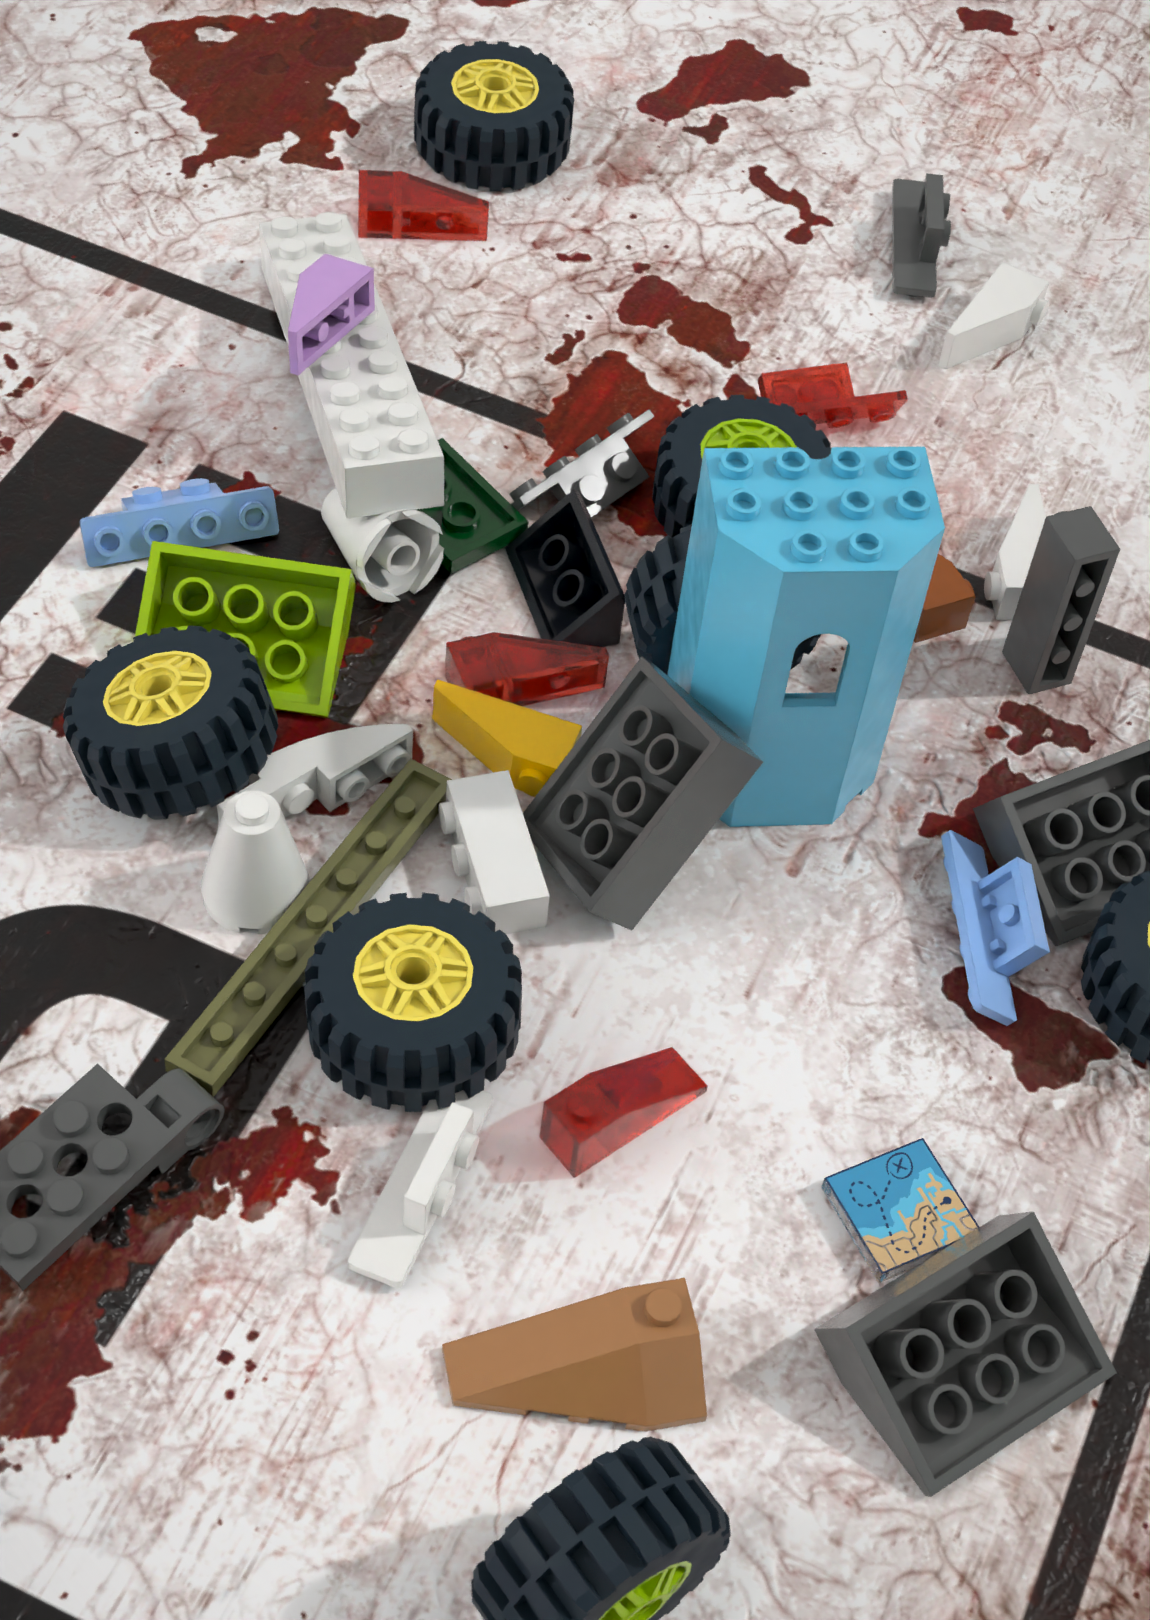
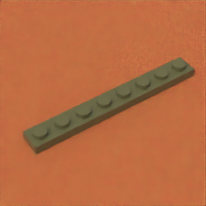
M413 759L406 763L165 1058L166 1072L177 1068L183 1069L213 1097L216 1095L305 983L307 962L314 954V945L321 935L327 930L333 932V923L349 911L352 915H355L359 912V905L370 901L439 814V803L446 802L447 780L452 779Z

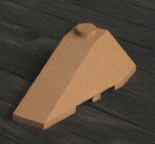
M685 1278L621 1288L442 1344L443 1359L453 1406L518 1415H527L530 1411L568 1416V1421L585 1424H588L589 1419L626 1424L625 1429L645 1432L704 1422L707 1419L700 1333Z

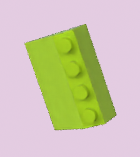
M152 541L135 637L147 633L148 636L158 634L161 629L169 627L186 630L188 626H201L208 632L212 629L225 632L245 644L249 648L250 653L255 656L275 711L328 718L348 637L356 582L351 569Z

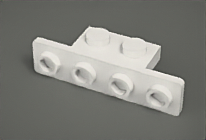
M462 1090L455 1093V1103L452 1102L449 1107L438 1109L436 1100H429L348 1257V1268L351 1271L394 1288H401L436 1217H444L450 1207L456 1188L454 1181L460 1169H468L475 1156L479 1143V1136L477 1135L493 1105V1095L483 1090L475 1096L468 1098Z

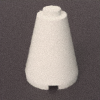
M333 489L326 496L321 508L322 519L361 587L369 595L382 602H395L400 600L396 596L409 590L415 594L432 580L442 562L444 548L439 544V533L442 534L441 528L429 515L419 510H394L378 515L347 519L337 489Z
M250 790L233 796L224 808L202 876L201 892L203 904L208 914L224 928L240 933V927L258 929L259 934H265L271 930L310 881L307 869L278 802L265 792Z

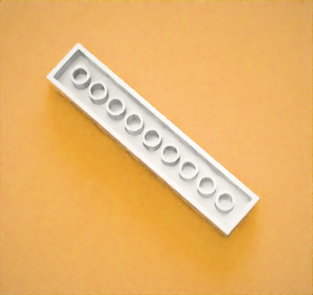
M324 212L316 217L300 219L278 217L271 222L259 223L262 271L288 348V327L299 275L324 254L367 266L347 214ZM375 284V310L298 375L347 519L378 515L394 510H416L444 506V455Z

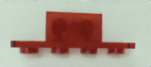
M847 363L762 373L757 379L761 397L770 398V403L778 406L785 403L793 407L795 414L800 417L805 414L815 424L827 423L828 428H839L849 425L854 419L869 418L870 422L873 423L890 420L896 416L898 410L908 400L906 390L855 397Z

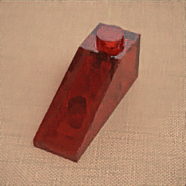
M359 170L358 238L487 241L489 201L403 171Z
M492 632L447 642L444 676L448 683L519 706H526L605 688L609 653L605 647Z
M673 1047L591 1072L544 1101L539 1138L575 1178L706 1093L708 1086Z

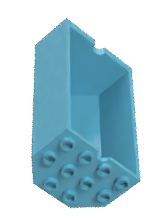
M799 447L704 448L667 676L735 732L763 761L762 765L719 818L729 827L832 824L845 811L846 805L858 793L862 795L874 783L945 530L925 447H832L830 455L823 459H812ZM819 634H835L843 637L848 642L836 692L785 693L794 652L802 641Z

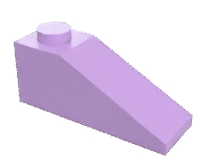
M324 254L299 275L288 327L290 373L300 375L375 310L374 268Z

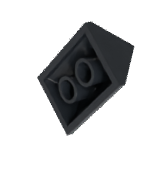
M573 489L505 547L546 652L551 656L619 644L625 606L624 592L581 493Z

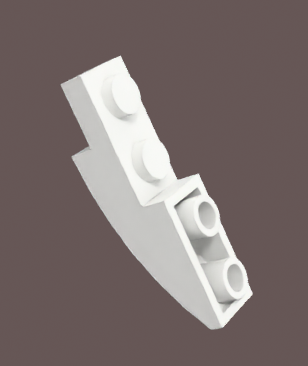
M379 724L334 731L299 741L272 752L271 755H267L266 764L259 774L252 773L249 776V786L238 793L256 790L271 795L278 802L284 818L291 814L301 813L316 799L331 812L346 802L356 801L367 789L387 777L397 776L406 763L412 759L413 729L408 724ZM238 793L217 804L218 826L227 802Z

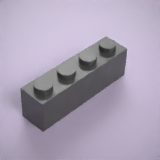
M1091 506L1072 511H1061L1045 518L1002 650L1004 657L1028 695L1072 683L1120 552V547Z

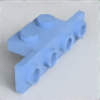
M208 479L187 480L180 483V489L161 491L160 487L136 489L132 492L133 497L121 498L123 511L84 517L79 522L86 562L90 567L147 558L150 555L152 541L204 548L272 536L279 533L274 491L271 487L265 486L223 493L216 483H209Z
M949 830L941 836L945 855L943 862L950 882L952 893L951 905L956 916L961 942L959 949L964 960L969 985L968 997L976 1012L1008 1026L1017 1021L1009 976L1050 953L1032 865L1016 857L991 874H988L983 848L979 844Z

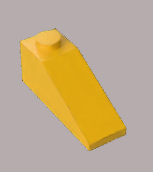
M438 679L434 685L432 719L493 773L509 770L514 788L523 791L529 796L536 797L581 737L582 725Z

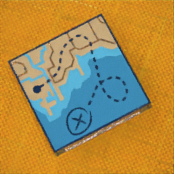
M923 1138L827 1176L822 1183V1190L878 1283L913 1269L979 1228V1225Z

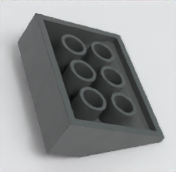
M641 656L523 812V816L532 842L590 913L632 931L762 765L763 761L735 732L650 660Z
M1150 740L973 808L990 853L999 867H1002L1016 857L1032 865L1045 932L1055 946L1093 932L1104 905L1109 902L1112 893L1121 884L1131 882L1133 876L1150 870Z
M1034 1211L995 1217L814 1329L842 1385L923 1494L932 1497L1117 1373Z

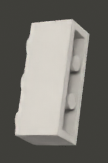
M509 770L447 780L446 802L439 803L438 805L439 820L443 833H452L455 843L451 845L452 863L457 876L465 875L468 887L464 888V900L470 906V913L474 915L478 911L484 913L495 922V932L501 930L506 934L546 927L550 894Z

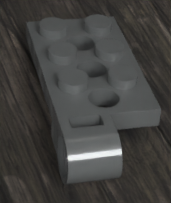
M97 1063L0 1150V1269L24 1291L150 1172L156 1168L163 1174L188 1150L196 1148L207 1140L223 1118V1105L180 1068L173 1069L161 1076L136 1099ZM126 1113L132 1116L129 1128L119 1135H106L101 1131L104 1121L113 1114ZM71 1153H82L88 1157L85 1168L77 1175L67 1177L57 1173L58 1164L65 1156ZM26 1194L42 1196V1205L34 1215L28 1218H17L12 1215L13 1205L20 1197Z

